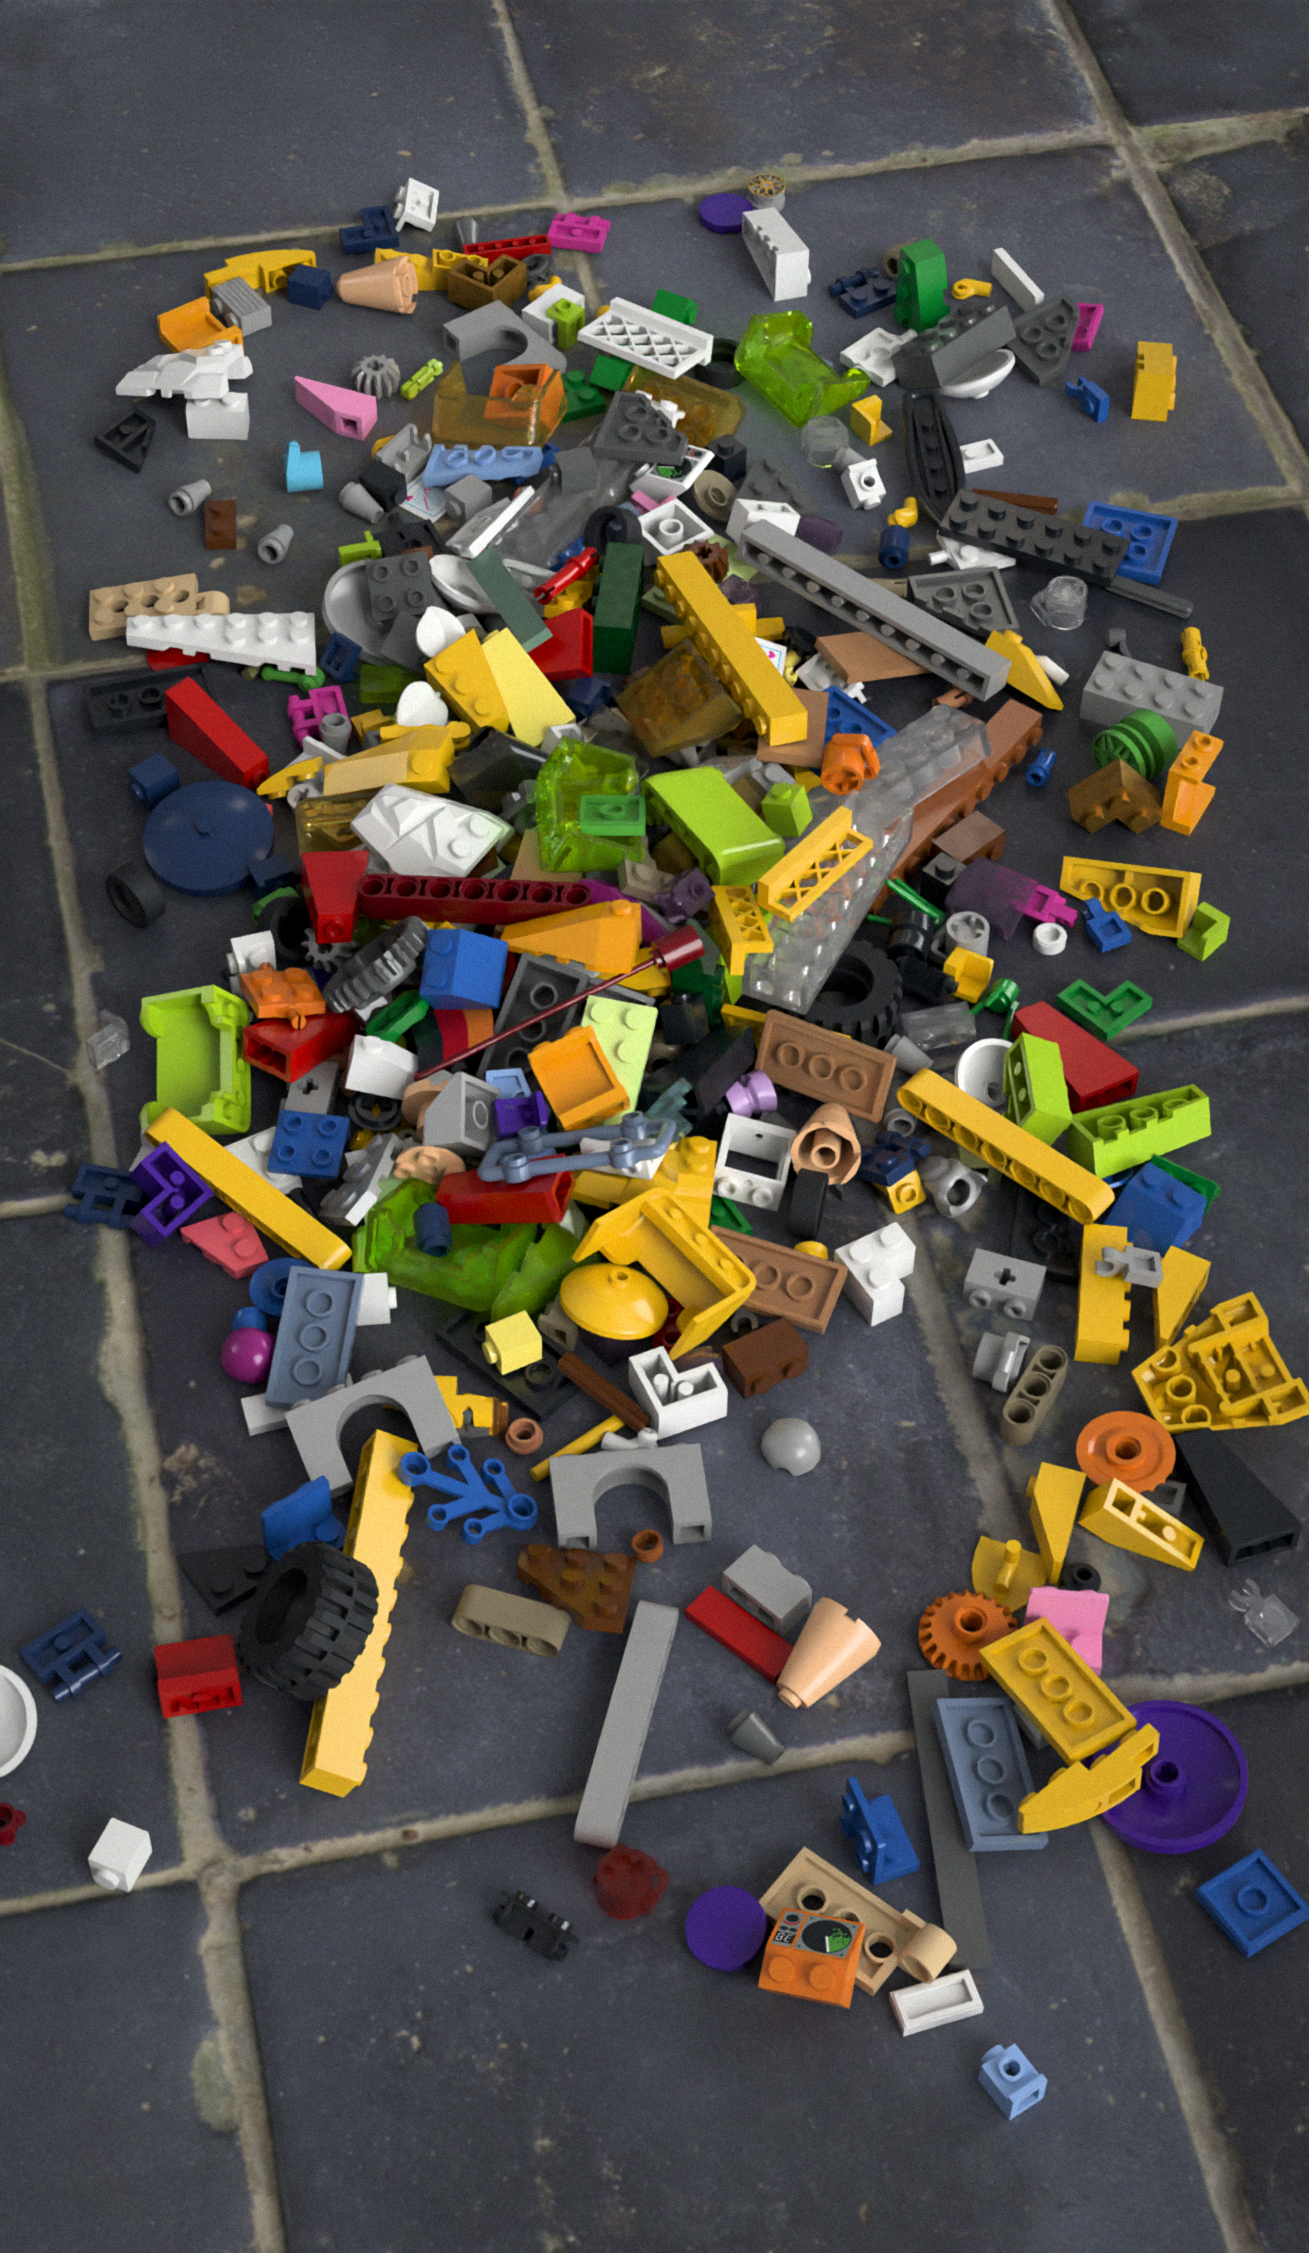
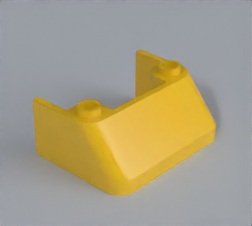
M659 1187L646 1191L596 1219L572 1256V1259L577 1263L600 1250L614 1264L629 1265L637 1260L685 1308L676 1320L677 1328L682 1335L668 1354L672 1361L706 1341L745 1302L756 1287L754 1274L672 1192Z

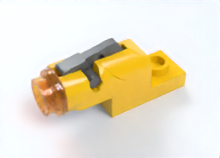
M434 1376L459 1438L498 1435L499 1431H508L509 1401H500V1397H485L469 1393L458 1395L457 1376ZM383 1404V1408L399 1410L393 1406Z

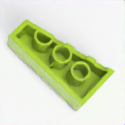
M1192 1084L1072 1114V1122L1066 1130L1068 1155L1078 1165L1098 1178L1103 1179L1152 1159L1154 1154L1160 1156L1211 1135L1209 1097Z

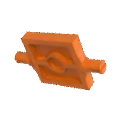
M263 962L259 966V970L240 974L239 987L258 1018H287L292 1023L293 1028L298 1029L299 1026V1029H302L306 1025L304 1016L325 1013L326 1001L322 998L321 992L306 969L302 970L292 967L287 968L285 971H275L270 962H267V965Z

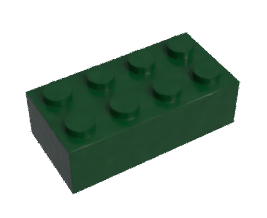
M608 542L606 555L600 554L599 573H602V575H596L595 593L598 596L592 597L591 614L595 615L593 617V672L630 675L644 593V545Z

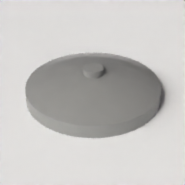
M370 560L356 561L342 567L328 582L322 598V615L328 631L331 635L333 632L342 633L361 646L363 649L358 658L379 666L402 667L378 655L396 619L374 622L365 561ZM424 614L415 615L414 617L421 619Z

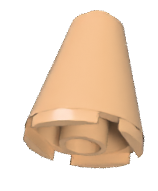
M399 256L344 273L336 283L337 295L342 298L344 303L400 314L413 313L417 302H412V294H418L415 267L412 262L407 263L408 256Z
M836 1103L821 1105L795 1135L791 1143L790 1157L797 1175L801 1168L829 1174L828 1185L837 1183L842 1185L847 1183L856 1174L861 1163V1147L848 1112L841 1105Z
M822 1597L814 1605L776 1683L780 1689L778 1693L779 1698L793 1709H797L798 1706L805 1709L810 1707L876 1656L880 1650L881 1642L872 1630L859 1618L854 1622L851 1618L844 1615L848 1609L832 1599Z

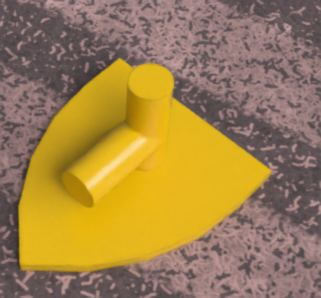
M984 1536L980 1537L971 1568L973 1589L977 1594L983 1590L984 1594L992 1599L998 1597L999 1603L1004 1607L1009 1606L1010 1613L1013 1614L1027 1605L1030 1588L1043 1587L1048 1579L1042 1556L1021 1549V1544L1017 1540H1009L1005 1544Z

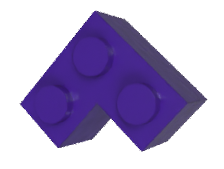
M166 1141L143 1159L129 1175L152 1200L135 1216L129 1225L155 1250L214 1194L209 1186Z

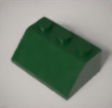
M688 918L686 925L690 924L696 930L702 941L705 955L672 971V992L680 989H689L691 993H703L710 1030L706 1035L708 1036L719 1027H722L723 1018L718 1009L722 1008L725 989L719 988V986L723 985L726 966L720 965L721 950L695 919Z

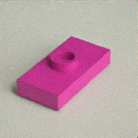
M1075 303L1080 308V319L1071 351L1090 352L1104 313L1103 304Z

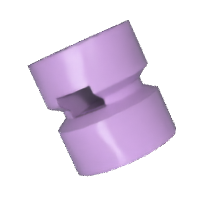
M761 1069L742 1075L739 1078V1082L736 1081L722 1097L729 1113L750 1119L752 1114L759 1118L764 1110L771 1113L777 1109V1096L767 1074Z

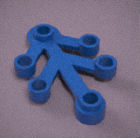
M459 1444L450 1446L444 1457V1462L449 1469L459 1472L465 1482L463 1483L430 1470L431 1465L428 1458L419 1452H408L402 1457L397 1467V1474L404 1485L414 1487L424 1484L460 1498L444 1505L434 1504L429 1507L424 1521L431 1530L440 1531L445 1528L449 1520L482 1508L496 1512L481 1520L469 1518L465 1521L460 1530V1536L467 1544L475 1545L482 1540L484 1534L506 1526L517 1531H526L531 1529L538 1519L536 1502L529 1495L516 1493L504 1473L505 1467L503 1463L498 1459H487L483 1463L478 1475L469 1459L470 1454L467 1448ZM452 1455H458L462 1460H456ZM487 1468L495 1470L497 1474L490 1473ZM483 1481L487 1484L495 1485L500 1497L489 1493ZM432 1514L439 1515L442 1520H436ZM468 1528L475 1529L478 1534H472Z

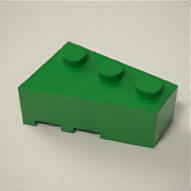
M930 238L901 247L897 263L898 280L895 286L896 304L893 310L894 318L906 331L909 329L915 330L917 338L920 337L919 334L922 331L934 328L939 324L938 321L941 318L950 314V306L948 304L944 305L943 290L948 288L945 254Z

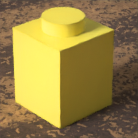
M525 1310L485 1326L486 1342L482 1343L484 1355L490 1364H496L502 1375L542 1359V1337Z

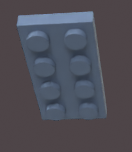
M291 1265L265 1396L266 1407L290 1409L296 1402L304 1399L315 1401L326 1396V1391L332 1387L346 1384L365 1283L364 1274Z
M1010 1698L936 1699L931 1709L968 1852L1043 1849L1049 1842L1046 1831L1022 1834L1017 1829L1018 1806L1028 1794L1035 1792Z

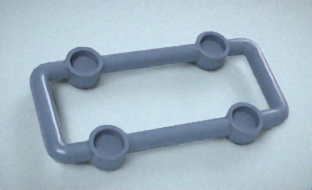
M636 1111L623 1115L622 1122L615 1125L551 1134L539 1132L537 1126L525 1127L517 1132V1138L495 1142L488 1148L478 1167L477 1176L486 1182L505 1180L507 1183H519L536 1175L609 1165L615 1169L631 1167L639 1161L662 1157L670 1146L676 1130V1124L669 1118L648 1120V1118L643 1116L642 1112ZM659 1133L655 1144L639 1147L632 1144V1141L641 1140L650 1134ZM583 1138L601 1141L617 1139L610 1143L611 1149L609 1151L530 1161L525 1157L541 1153L547 1148L580 1144ZM510 1154L504 1158L503 1165L496 1166L501 1155Z

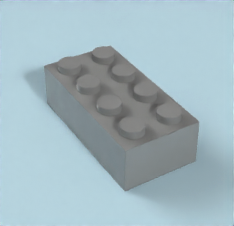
M1104 651L1083 689L1079 717L1110 727L1111 725L1118 724L1122 718L1136 709H1150L1163 717L1177 739L1178 749L1182 750L1194 730L1209 735L1219 715L1224 687Z

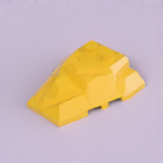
M701 1136L672 1138L670 1146L651 1180L590 1169L573 1170L572 1174L576 1184L571 1198L608 1210L615 1206V1204L623 1205L652 1188H664L672 1192L708 1228L717 1141L708 1140ZM581 1150L573 1152L572 1156L581 1155Z
M1253 1291L1218 1304L1210 1310V1317L1197 1327L1192 1324L1184 1330V1337L1170 1347L1166 1344L1131 1371L1132 1379L1153 1419L1159 1422L1169 1434H1181L1185 1431L1195 1432L1205 1428H1210L1214 1431L1282 1425L1309 1414V1392L1300 1377L1293 1380L1269 1336L1268 1318Z

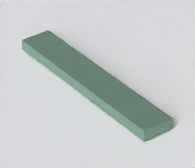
M489 547L466 563L526 653L553 636L492 547Z

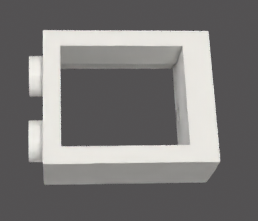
M728 1113L715 1161L712 1194L777 1212L787 1180L791 1160V1143L797 1131ZM728 1150L778 1163L775 1180L726 1167L725 1162Z

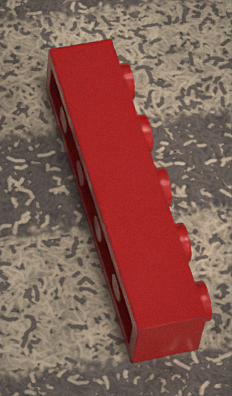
M548 234L464 244L462 245L463 254L488 258L489 266L502 254H506L519 261L533 254L551 255V242Z

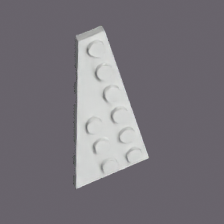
M298 611L286 614L264 612L261 614L232 613L230 615L200 614L197 616L171 614L168 616L149 617L147 615H138L136 617H127L126 639L127 645L160 651L173 647L183 649L184 655L195 656L196 651L210 653L211 659L257 667L265 662L276 664L278 670L289 672L291 667L305 669L306 675L316 676L314 613Z

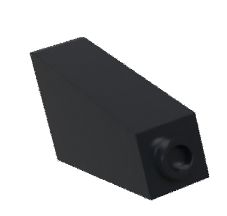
M750 1025L719 1027L703 1038L699 1044L693 1045L644 1079L641 1083L639 1097L645 1117L707 1115L756 1060L758 1051Z
M1210 1428L1195 1432L1185 1431L1174 1438L1176 1452L1174 1467L1182 1483L1187 1484V1492L1226 1568L1297 1547L1302 1530L1299 1520Z

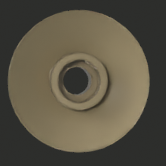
M703 470L692 483L694 498L708 516L719 522L728 523L729 508L738 492L734 485L720 473L713 470Z

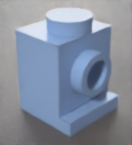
M1015 2043L1007 2049H1004L1001 2044L996 2045L982 2057L983 2065L980 2067L978 2081L1009 2121L1043 2098L1047 2079L1043 2074L1039 2075ZM1011 2069L1015 2076L1007 2075L1005 2072Z

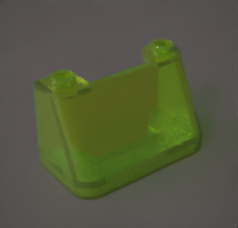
M800 309L752 315L734 356L735 366L796 428L809 427L865 394L872 378L862 369L851 368L846 371L842 378L809 346L813 338L814 327L809 317Z
M561 736L541 767L535 783L539 865L541 870L554 874L617 870V865L624 858L641 864L645 856V846L642 845L640 837L592 836L582 833L581 825L577 824L579 796L627 795L629 791H633L636 788L639 774L636 772L634 756Z
M410 1176L369 1209L364 1261L367 1270L371 1274L387 1272L388 1282L478 1312L489 1310L500 1299L533 1243L538 1223L501 1224L499 1232L478 1224H450L453 1244L450 1247L451 1251L447 1256L438 1258L418 1250L412 1219L413 1213L421 1205L435 1203V1192L437 1190L432 1184Z

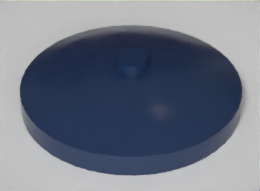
M203 781L184 786L172 792L154 808L144 828L143 847L150 869L165 886L188 896L215 897L234 892L249 884L247 865L272 857L275 847V828L267 806L251 790L226 781Z

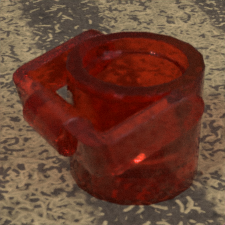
M616 1844L602 1858L598 1871L594 1875L593 1882L598 1885V1902L601 1909L607 1915L618 1920H629L642 1913L647 1916L651 1914L669 1886L670 1877L665 1869L658 1866V1861L639 1849L634 1850L623 1844ZM651 1875H654L661 1880L650 1896Z

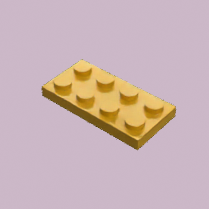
M1045 1616L979 1650V1661L1069 1767L1076 1761H1081L1122 1739L1131 1730L1137 1731V1720Z

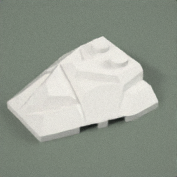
M231 340L214 341V345L199 350L186 349L181 353L153 357L147 363L138 366L132 372H128L116 386V394L150 396L156 394V389H161L162 397L168 398L172 397V394H184V397L187 399L221 398L229 392L228 379L247 378L253 373L252 364L248 356H244L241 344H231Z
M390 782L379 791L350 825V828L375 856L381 855L390 864L389 871L391 874L466 877L494 844L496 853H498L516 832L514 826L489 811Z

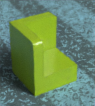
M1203 901L1195 909L1192 927L1186 931L1184 938L1177 939V946L1202 962L1226 941L1231 918Z

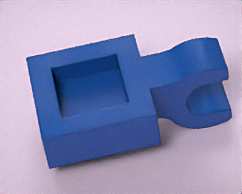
M1082 376L1078 377L1077 386L1073 385L1070 381L1066 382V395L1074 399H1080L1081 408L1096 423L1107 420L1110 396L1094 381L1088 382Z
M584 537L571 542L567 550L557 555L558 562L550 567L549 570L557 573L564 567V563L569 558L578 556L586 548L585 546L582 547Z
M1096 897L1083 902L1087 910L1081 912V916L1086 922L1085 930L1101 953L1130 943L1132 933L1116 911L1106 913Z

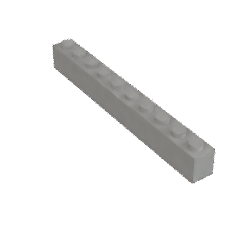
M761 519L741 532L736 558L983 702L1005 687L1012 662L1009 659L765 519Z

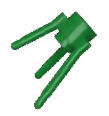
M894 878L893 882L889 879L884 881L886 886L916 907L915 910L927 914L933 920L935 925L934 933L939 930L946 916L944 912L927 902L899 878ZM871 914L866 916L868 921L891 927L892 920Z
M1007 978L997 979L991 989L984 994L982 999L953 1028V1032H960L984 1007H989V1009L996 1013L1008 1012L1001 1039L1009 1042L1013 1015L1020 1007L1019 1003L1015 1000L1019 995V989L1015 982Z

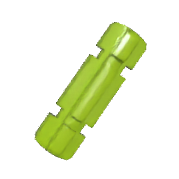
M435 358L430 359L425 366L421 367L400 386V395L403 398L412 400L434 378L443 372L442 362L437 361Z

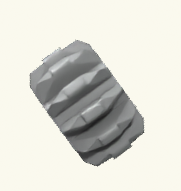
M372 353L371 357L361 356L360 361L354 362L351 383L353 384V389L357 392L375 396L378 401L380 397L390 398L391 393L398 392L400 370L393 358L386 359L385 354L378 357Z
M312 928L304 930L305 934L309 937V941H304L300 944L304 948H309V952L304 958L307 961L314 960L313 968L316 970L325 969L326 973H335L337 968H341L345 961L354 955L352 948H357L361 945L358 941L317 944Z

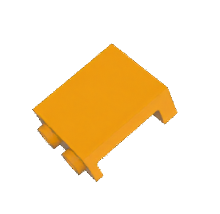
M205 296L157 316L159 339L174 354L181 353L186 349L199 350L214 345V341L231 340V344H241L243 347L242 330L236 325L226 328L211 314L209 300Z
M1197 730L1193 731L1169 769L1162 806L1163 819L1159 822L1160 826L1186 836L1191 834L1214 796L1215 787L1201 781L1221 751L1224 743L1223 740Z
M592 1025L584 1028L583 1026L574 1027L568 1030L563 1038L553 1043L550 1041L543 1042L534 1047L532 1053L527 1055L530 1067L563 1132L590 1128L631 1108L629 1096L623 1084L620 1085L596 1038Z

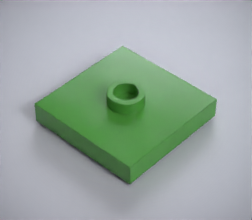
M645 795L579 796L578 836H645Z

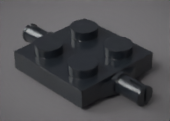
M395 512V515L391 513L388 520L393 527L388 531L374 534V541H379L382 558L397 556L396 551L425 545L432 546L433 556L451 555L430 519L416 523H404L400 513Z

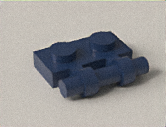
M876 267L862 268L857 270L855 275L848 278L846 276L838 278L834 284L828 286V292L831 296L840 294L839 306L855 320L896 303L895 286L885 277L874 280L879 277V271Z
M878 1132L875 1136L876 1147L867 1144L860 1146L861 1163L853 1177L891 1187L915 1170L913 1161L919 1157H927L930 1153V1146L923 1143L917 1137L908 1136L903 1138L899 1132Z
M82 1163L71 1189L73 1199L82 1201L80 1205L68 1203L65 1208V1217L77 1219L78 1223L90 1225L92 1222L106 1224L109 1229L121 1231L122 1228L133 1229L129 1223L136 1215L126 1214L127 1209L141 1211L147 1195L129 1177L133 1171ZM97 1203L111 1205L112 1209L111 1211L97 1209L95 1206Z
M84 1607L18 1651L22 1663L42 1686L55 1677L60 1681L58 1685L49 1690L50 1696L57 1704L68 1696L74 1698L83 1691L82 1687L97 1676L104 1677L113 1671L112 1666L123 1659L122 1653L116 1646L111 1647L104 1653L100 1651L98 1647L108 1641L106 1632ZM86 1657L90 1663L73 1674L69 1667Z

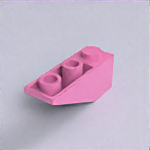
M299 376L294 378L297 403L336 434L361 441L365 439L377 421L375 396Z

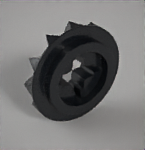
M787 626L782 632L784 643L790 647V650L803 657L806 661L819 652L814 646L817 637L806 629L798 626Z
M358 1091L351 1097L348 1104L350 1123H356L360 1131L365 1129L371 1130L373 1135L382 1130L389 1133L392 1127H400L401 1120L404 1117L401 1110L402 1100ZM375 1104H379L378 1109H380V1114L377 1117L372 1116Z

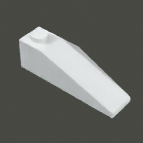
M355 1035L349 1051L345 1088L403 1100L404 1090L415 1082L413 1080V1073L416 1070L418 1071V1056L378 1037ZM442 1069L422 1080L431 1079V1085L442 1086L443 1080L449 1081L453 1074Z

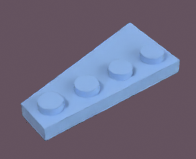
M434 444L422 479L425 487H445L449 484H455L471 473L482 481L491 479L499 481L504 478L517 476L530 477L538 474L543 454L540 447L506 446L501 451H495L491 445H482L479 450H468L467 445L456 444L454 449H445L444 444Z

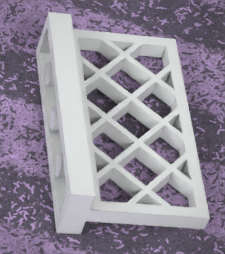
M619 297L610 301L609 311L578 331L577 340L674 380L697 363L705 366L711 362L712 335ZM618 344H628V346H620ZM641 354H652L653 356H644ZM667 364H677V365L673 368V367H671V366H668Z

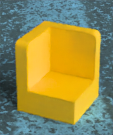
M876 394L851 404L850 428L869 447L891 438L893 431L881 420L882 400Z
M957 946L943 967V972L954 976L955 981L959 982V987L953 995L972 1003H977L989 986L994 961Z

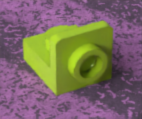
M561 298L546 310V317L558 322V346L568 350L579 341L577 340L578 331L585 327V309L565 298Z
M370 530L364 531L363 543L338 547L340 569L356 561L382 558L379 541H373Z

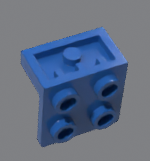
M280 1110L267 1165L268 1172L337 1180L344 1151L351 1152L349 1144L353 1136L350 1117Z
M324 1475L314 1481L305 1482L295 1493L282 1501L271 1503L260 1514L264 1548L274 1561H279L282 1558V1554L288 1549H294L296 1544L314 1540L322 1541L343 1552L347 1530L332 1513L329 1481Z
M856 1776L847 1778L846 1791L841 1796L843 1813L839 1815V1820L846 1838L852 1837L857 1849L854 1852L860 1871L868 1873L873 1886L919 1871L920 1862L889 1794L866 1801Z

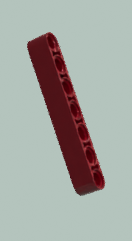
M374 873L363 876L357 883L362 913L367 918L380 920H404L406 917L417 916L423 922L448 921L449 923L511 925L593 905L590 888L583 883Z

